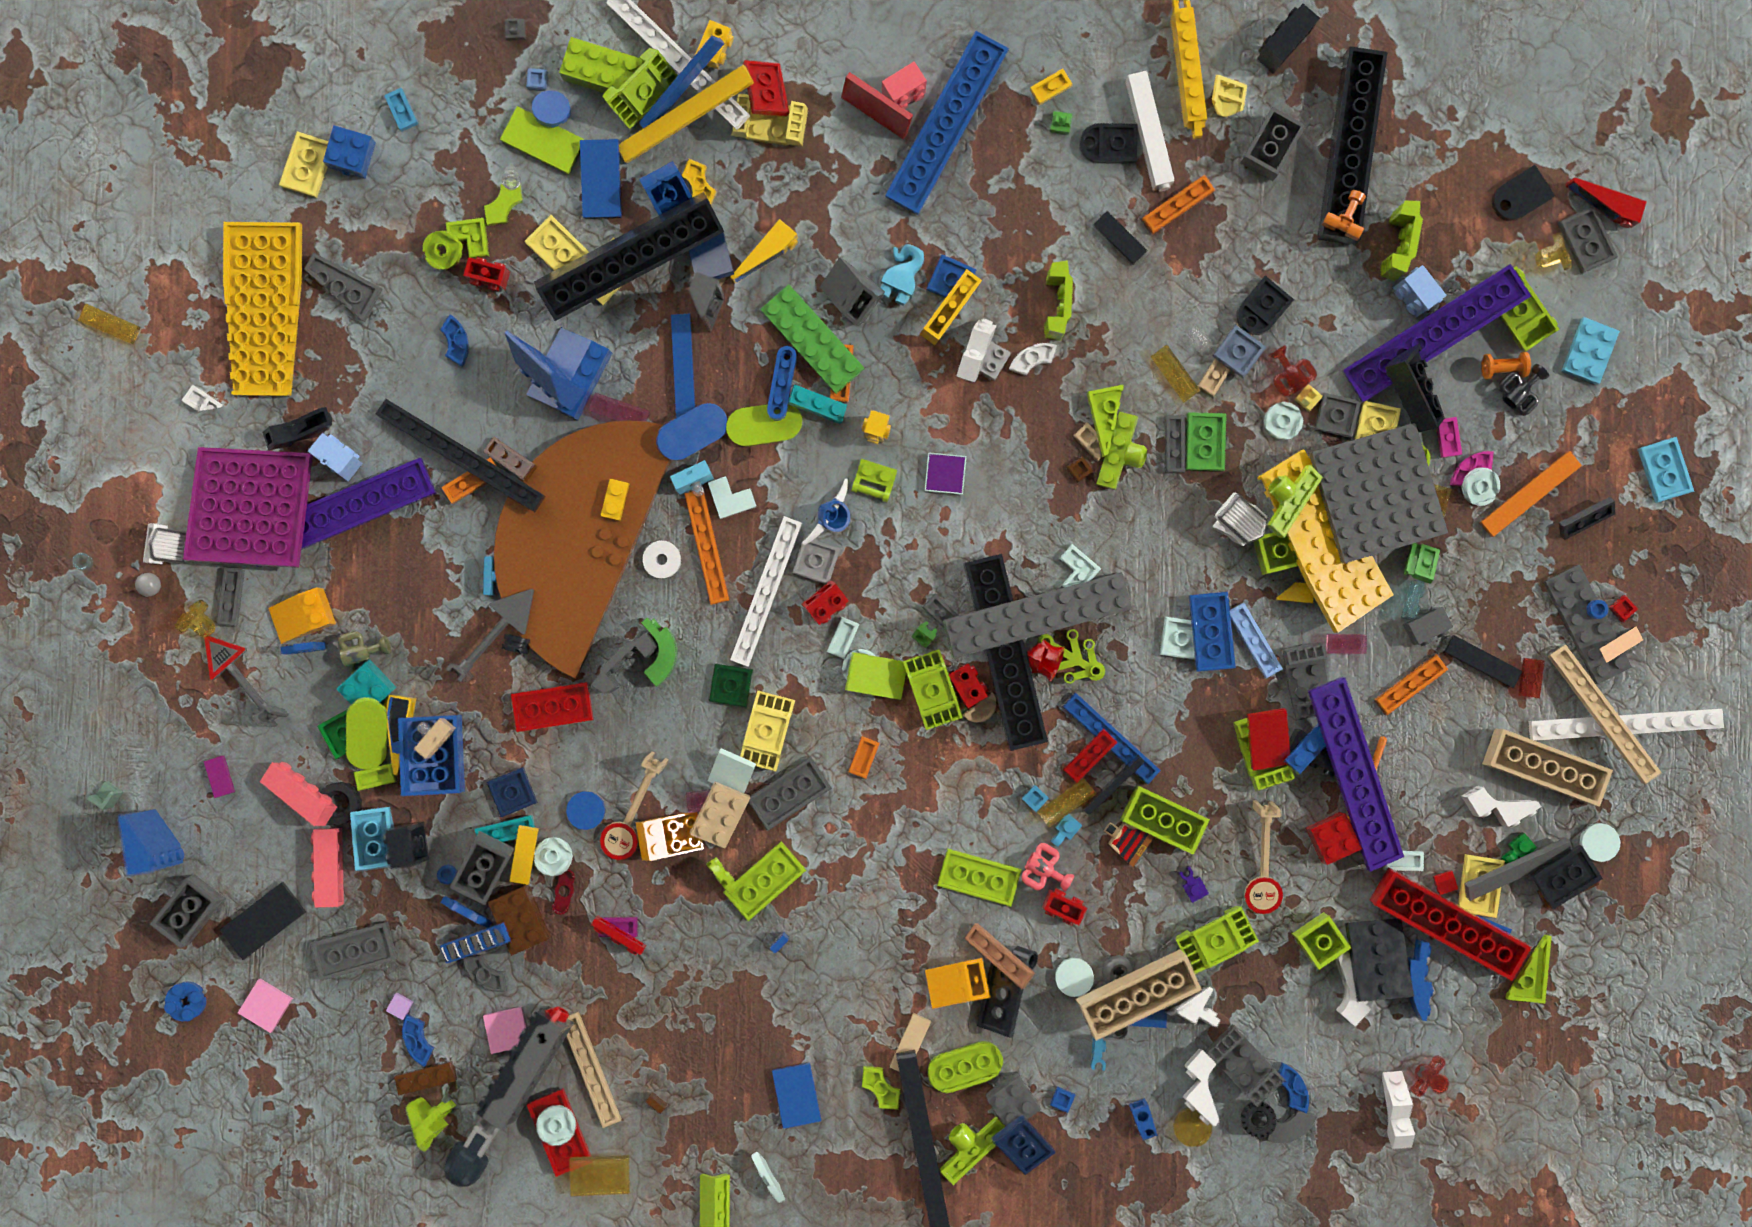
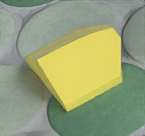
M1221 75L1215 76L1212 103L1217 115L1228 117L1243 111L1247 90L1246 84Z

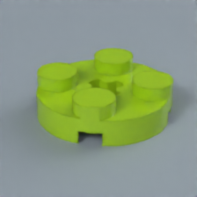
M436 231L425 238L423 252H425L426 261L436 269H451L461 259L463 245L453 233L449 231ZM439 246H445L446 253L441 255V251L438 249Z
M717 858L710 860L706 864L711 872L713 871L716 879L729 894L733 893L738 887L728 871L726 872Z

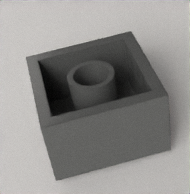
M1018 1072L986 1093L988 1102L1005 1127L1021 1115L1029 1119L1041 1110L1038 1101Z

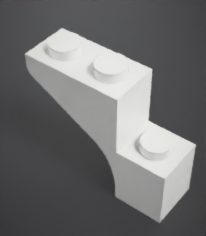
M987 319L978 320L973 327L967 349L962 356L957 377L975 382L978 378L982 362L996 329V325H993L992 321Z
M1476 786L1461 796L1473 816L1484 818L1493 811L1500 824L1510 828L1520 824V820L1524 817L1528 818L1537 813L1536 810L1541 808L1537 801L1531 800L1497 801L1487 793L1484 787Z
M1346 951L1335 959L1345 988L1343 1001L1336 1010L1356 1027L1371 1009L1366 1005L1368 1001L1357 1002L1350 954Z
M1198 1049L1184 1065L1188 1069L1186 1073L1193 1080L1198 1079L1183 1095V1098L1186 1100L1184 1104L1192 1111L1196 1109L1201 1114L1199 1118L1207 1126L1211 1123L1215 1127L1219 1122V1118L1208 1088V1078L1216 1063L1203 1050Z
M1402 1071L1383 1072L1382 1081L1388 1111L1387 1134L1392 1149L1411 1148L1415 1137L1409 1118L1413 1103Z

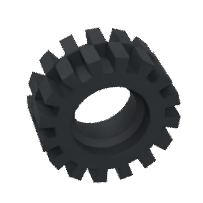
M1253 1102L1249 1103L1244 1107L1241 1114L1242 1126L1247 1134H1250L1252 1137L1266 1138L1276 1129V1114L1269 1104L1263 1102L1256 1107ZM1255 1112L1265 1114L1267 1122L1263 1127H1256L1252 1124L1251 1117Z

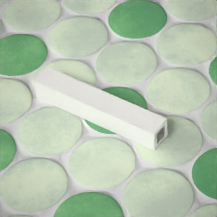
M1143 71L1130 74L1126 79V86L1152 189L1165 191L1170 189L1175 180L1148 73Z

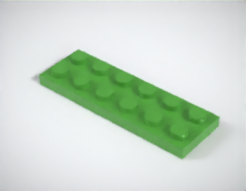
M789 284L760 309L835 394L840 392L865 370L862 364Z

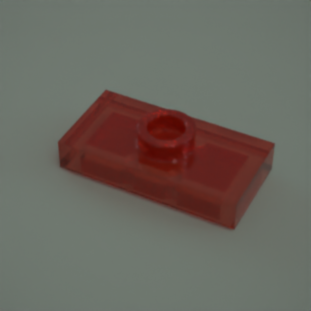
M1523 658L1519 696L1540 699L1545 660Z

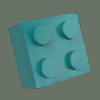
M369 659L336 689L352 705L361 698H373L380 703L396 686Z

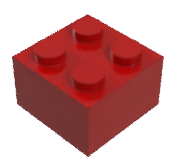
M1338 812L1305 827L1315 851L1323 864L1329 865L1362 849L1346 813Z

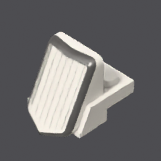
M1233 493L1215 514L1217 521L1213 527L1216 531L1228 536L1232 541L1244 546L1246 543H1252L1264 537L1268 516L1257 506L1249 503L1240 494Z
M148 524L143 562L162 564L163 562L184 563L183 555L186 532L167 529L168 526Z
M1201 985V991L1176 1002L1165 1010V1013L1170 1016L1176 1014L1186 1021L1195 1024L1198 1019L1215 1027L1220 1022V1019L1216 1018L1217 1013L1204 1008L1213 991V988L1206 985Z

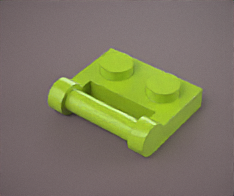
M861 459L851 492H861L880 498L883 502L888 503L898 470ZM862 479L884 486L886 490L883 492L861 485L860 481Z

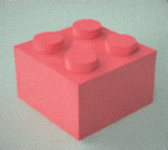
M914 61L882 81V94L906 109L909 106L908 104L913 101L918 102L925 96L927 80Z

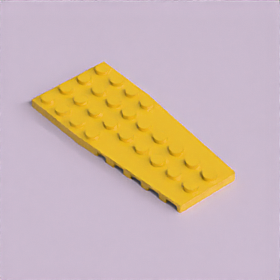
M223 222L224 300L225 304H227L226 323H228L229 328L227 341L230 342V353L228 354L232 372H230V379L233 382L232 395L291 396L302 284L301 223Z
M1305 450L1298 451L1258 476V480H1262L1266 491L1264 493L1266 497H1270L1274 506L1272 509L1273 513L1278 509L1279 502L1269 492V485L1275 478L1284 475L1295 483L1304 467L1307 465L1312 466L1311 459ZM1317 486L1287 533L1290 540L1288 545L1291 551H1295L1298 558L1296 562L1304 580L1332 631L1338 633L1394 594L1373 556L1345 564L1341 563L1320 489Z

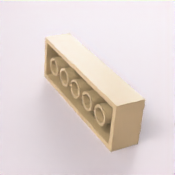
M1497 728L1494 730L1482 763L1490 768L1586 804L1599 807L1613 770L1505 729Z
M1178 950L1077 998L1076 1001L1090 1033L1095 1040H1098L1202 989L1187 955Z

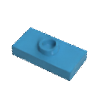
M485 556L483 594L495 596V582L497 580L494 557Z

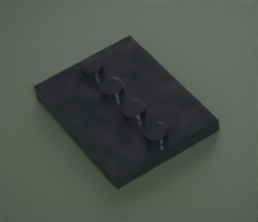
M1396 918L1345 923L1347 941L1351 947L1349 954L1357 1002L1414 997L1402 920Z

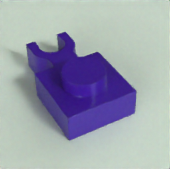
M1188 866L1189 874L1187 876H1184L1182 871L1178 873L1187 882L1182 887L1190 901L1194 903L1208 895L1209 892L1199 876L1193 878V871Z

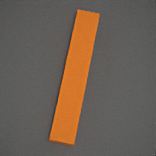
M1567 451L1479 523L1491 537H1494L1582 466L1571 451Z
M704 490L684 493L710 604L714 605L730 601Z

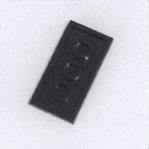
M281 882L222 927L220 931L240 958L245 960L305 914L306 911L286 884Z

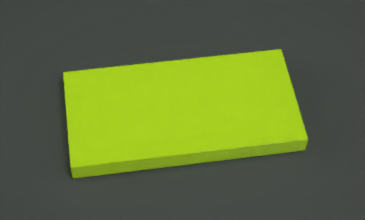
M516 106L500 138L501 142L568 175L580 154V140H585L559 126L545 127L539 124L532 113Z
M781 841L735 881L738 887L733 893L729 894L726 890L723 893L746 920L750 921L799 878L806 869Z
M947 848L937 886L1011 907L1022 869Z

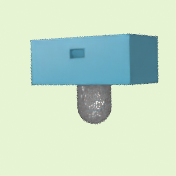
M705 460L670 476L679 495L692 490L693 494L697 497L702 496L704 493L702 484L714 479Z

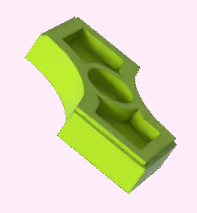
M520 182L500 184L501 189L497 199L491 204L484 206L488 226L506 224L510 210L515 205L523 203Z
M864 1066L862 1087L871 1090L876 1095L879 1108L898 1110L900 1089L891 1086L885 1080L883 1068Z

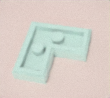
M726 476L708 482L720 519L757 507L750 488L732 494Z
M1073 544L1059 558L1073 570V573L1061 585L1064 588L1091 581L1101 570L1098 565Z

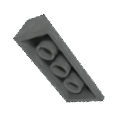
M696 271L695 276L690 277L688 287H690L689 291L707 331L711 332L725 296L719 280Z

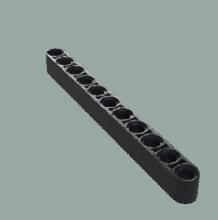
M914 1049L896 1053L929 1225L930 1227H950L916 1051Z

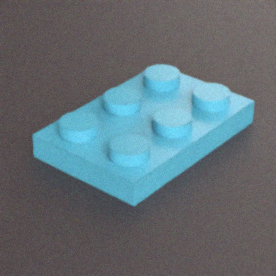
M1581 318L1561 371L1595 385L1600 384L1620 331L1591 319Z

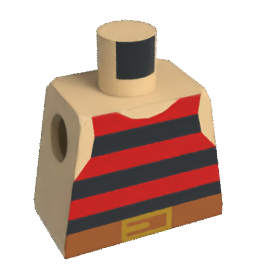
M1110 822L1104 830L1105 833L1112 837L1108 844L1132 867H1134L1154 838V836L1125 822H1122L1120 827Z

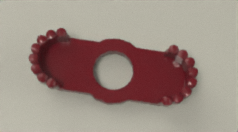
M567 869L564 873L558 875L559 880L555 888L556 896L552 910L559 915L565 914L569 910L571 897L574 894L575 873L571 869ZM566 885L569 887L570 893L568 896L560 895L559 889L561 886Z

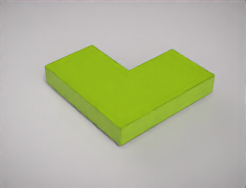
M484 218L446 222L447 231L453 233L459 241H467L470 258L489 257Z

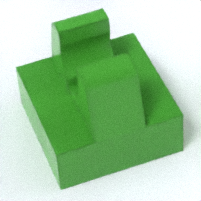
M1053 111L1050 132L1069 135L1072 114Z
M928 622L920 624L911 636L925 648L933 641L937 632L936 628L930 631L926 627L929 624Z

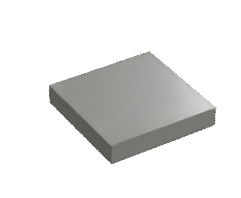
M812 540L806 545L801 544L792 573L827 584L831 579L840 548L816 540Z

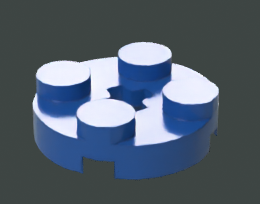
M191 981L174 985L166 994L165 1012L175 1020L183 1022L190 1021L199 1016L206 1006V997H204L202 987ZM188 997L187 1001L190 1004L184 1006L181 1000Z

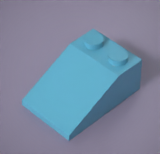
M390 807L350 812L355 871L390 867L386 862L387 845L383 841L385 830L394 827Z

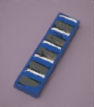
M501 923L442 944L440 948L445 962L448 964L508 943L511 940L505 924Z

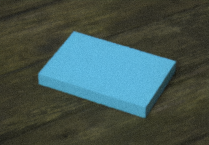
M1677 437L1638 448L1655 503L1694 491Z

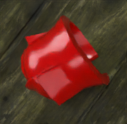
M1046 640L1031 647L1027 652L1029 665L1032 669L1031 673L1041 674L1051 682L1059 669L1065 647L1052 646Z

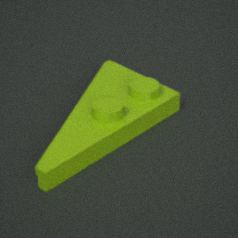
M1123 385L1088 391L1086 393L1102 457L1108 456L1111 447V438L1115 429L1120 397L1124 388Z
M1543 935L1507 992L1506 999L1545 1004L1552 936Z

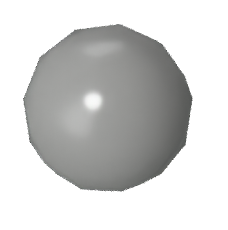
M143 573L137 577L135 588L139 594L145 597L154 596L161 588V581L155 574Z

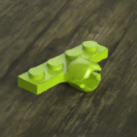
M1119 412L1111 438V447L1108 456L1104 458L1096 483L1098 486L1116 490L1124 466L1141 468L1144 465L1147 457L1146 447L1132 442L1138 416Z
M1311 465L1304 467L1295 483L1284 475L1278 476L1269 485V492L1278 500L1279 507L1267 526L1279 538L1286 536L1323 478Z
M995 1116L977 1133H974L963 1123L954 1127L949 1134V1141L958 1151L939 1169L940 1172L954 1185L996 1146L991 1137L1005 1128L1003 1122Z

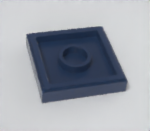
M524 767L487 782L500 817L538 803Z

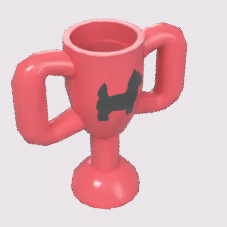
M1041 843L1029 857L1025 865L1026 870L1022 874V881L1034 890H1041L1044 888L1047 878L1052 877L1059 881L1062 890L1066 891L1071 885L1074 875L1067 874L1064 876L1055 871L1053 866L1059 860V852L1050 845ZM1041 850L1052 855L1053 858L1048 861L1041 856ZM1033 873L1040 876V883L1030 879L1028 875Z

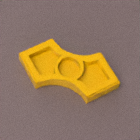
M688 159L681 176L690 183L693 190L692 198L704 192L712 205L717 191L709 186L706 181L705 172L707 167Z

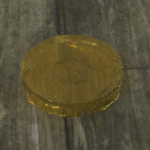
M1184 1108L1178 1112L1173 1123L1176 1137L1181 1143L1189 1147L1202 1146L1212 1135V1124L1210 1123L1207 1126L1199 1118L1201 1114L1196 1109L1192 1111L1189 1108Z

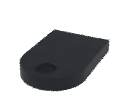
M1096 123L1088 126L1080 138L1079 146L1081 153L1087 160L1094 163H1136L1137 124ZM1086 139H1092L1094 141V146L1087 147L1084 144V141Z
M1533 165L1495 191L1492 197V207L1500 218L1507 221H1515L1554 198L1555 194L1537 166ZM1501 202L1508 204V211L1500 208Z
M1265 275L1238 307L1236 313L1237 323L1242 330L1250 335H1262L1275 324L1294 299ZM1246 319H1252L1255 323L1254 327H1249L1246 324Z

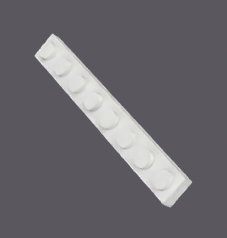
M783 517L730 659L734 662L748 667L750 665L799 534L801 522Z

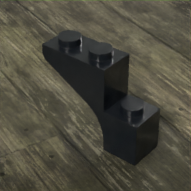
M322 407L290 422L269 426L262 432L268 450L290 447L296 441L319 437L332 426V416L328 413L327 407Z

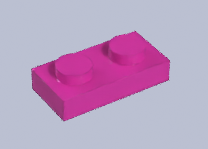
M1457 417L1445 418L1437 428L1441 458L1462 455Z

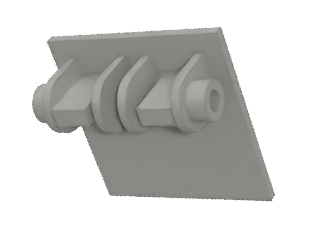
M990 342L979 375L983 373V376L987 377L990 381L991 379L995 381L1011 352Z

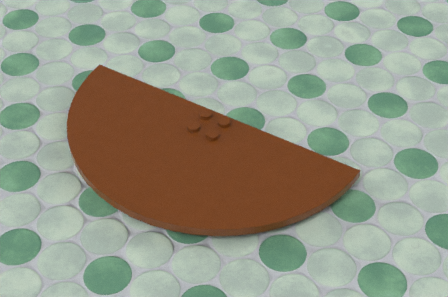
M632 420L612 421L596 424L563 437L532 461L538 467L527 482L520 477L518 478L545 496L537 511L533 512L512 498L507 497L500 514L495 535L494 566L501 599L534 589L526 634H521L520 632L519 634L522 638L530 639L528 645L546 662L575 679L578 677L584 660L587 659L594 638L653 505L656 493L672 459L663 456L656 445L658 431L663 426L661 424ZM610 479L630 484L621 521L601 517Z

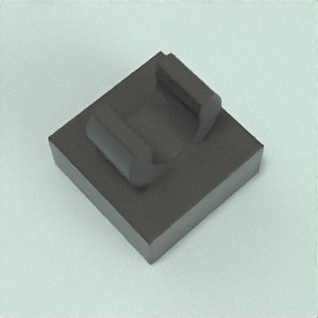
M505 19L507 41L526 40V24L524 19Z

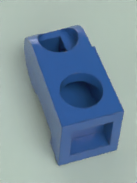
M1145 1098L1128 1104L1142 1140L1157 1136L1150 1108Z

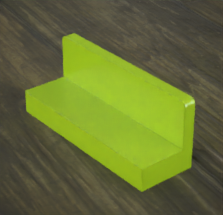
M725 1173L717 1176L700 1175V1227H730V1175Z

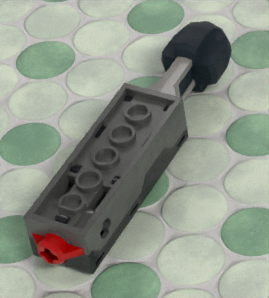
M548 1006L531 1015L528 1021L530 1025L520 1033L518 1037L520 1039L517 1046L514 1045L508 1054L510 1058L507 1063L504 1062L498 1070V1073H500L498 1078L490 1083L488 1087L489 1093L487 1096H483L478 1103L480 1108L476 1114L480 1118L466 1142L455 1143L444 1165L445 1177L452 1185L468 1187L474 1184L482 1175L489 1163L488 1157L484 1154L499 1129L502 1131L516 1121L574 1024L573 1021L568 1019L569 1013L564 1008L559 1006L551 1008Z

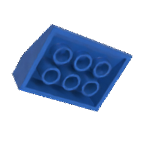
M561 327L546 357L585 393L572 410L565 406L563 408L557 406L553 402V397L549 398L542 392L543 388H539L533 383L526 395L578 421L612 352L590 339Z
M506 330L504 334L515 363L521 367L519 371L526 377L530 376L532 378L530 381L539 388L542 387V392L549 398L553 397V402L560 408L565 406L572 410L585 391L539 350Z
M462 715L398 718L401 796L465 792ZM445 718L456 729L431 758L425 759L414 748L439 719Z
M156 809L118 816L127 876L152 872L183 863L184 851Z

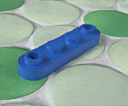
M790 346L780 348L777 353L767 407L768 416L774 421L784 419L787 414V403L790 397L797 359L795 350ZM786 355L791 357L789 360L784 359ZM776 409L781 411L779 414L774 413Z

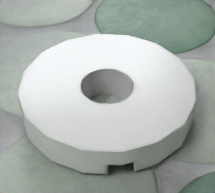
M659 540L653 542L646 548L643 554L644 568L650 575L656 578L665 579L671 577L678 571L681 565L680 552L674 544L668 541ZM661 554L667 556V562L664 565L657 563V557Z

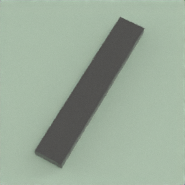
M1564 838L1466 882V898L1471 901L1540 870L1571 850V842Z

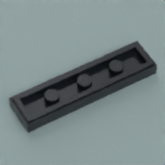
M1452 635L1444 653L1510 688L1515 687L1523 672L1455 635Z
M1138 754L1083 806V810L1090 815L1144 764V759Z

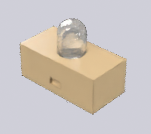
M445 718L439 719L433 727L422 722L418 725L417 730L424 737L414 749L425 759L431 758L456 728Z

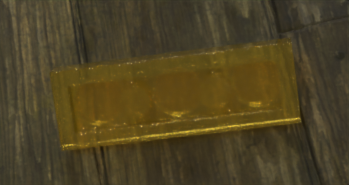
M86 303L78 321L131 344H134L141 328Z
M1168 345L1163 346L1151 356L1183 403L1200 392L1198 386Z
M1083 778L1037 812L1046 825L1051 827L1096 794Z

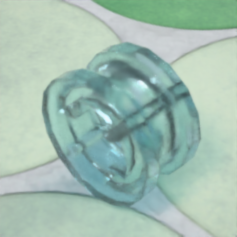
M85 553L76 554L72 561L73 566L82 571L90 570L94 562L93 558ZM82 557L87 560L86 563H83L84 566L79 564Z

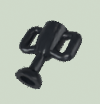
M1539 364L1533 365V374L1526 381H1522L1517 372L1508 373L1500 381L1499 390L1504 394L1502 397L1503 401L1510 408L1517 409L1520 415L1526 416L1530 414L1539 403L1538 397L1531 392V386L1538 379L1544 380L1550 376L1548 371ZM1515 378L1516 385L1509 390L1506 389V386ZM1528 397L1531 398L1532 401L1523 409L1522 404Z

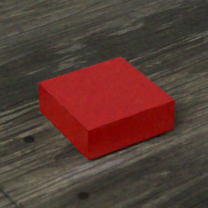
M1622 595L1609 607L1621 622H1625L1638 610L1626 595Z
M1452 870L1432 876L1439 895L1458 890Z

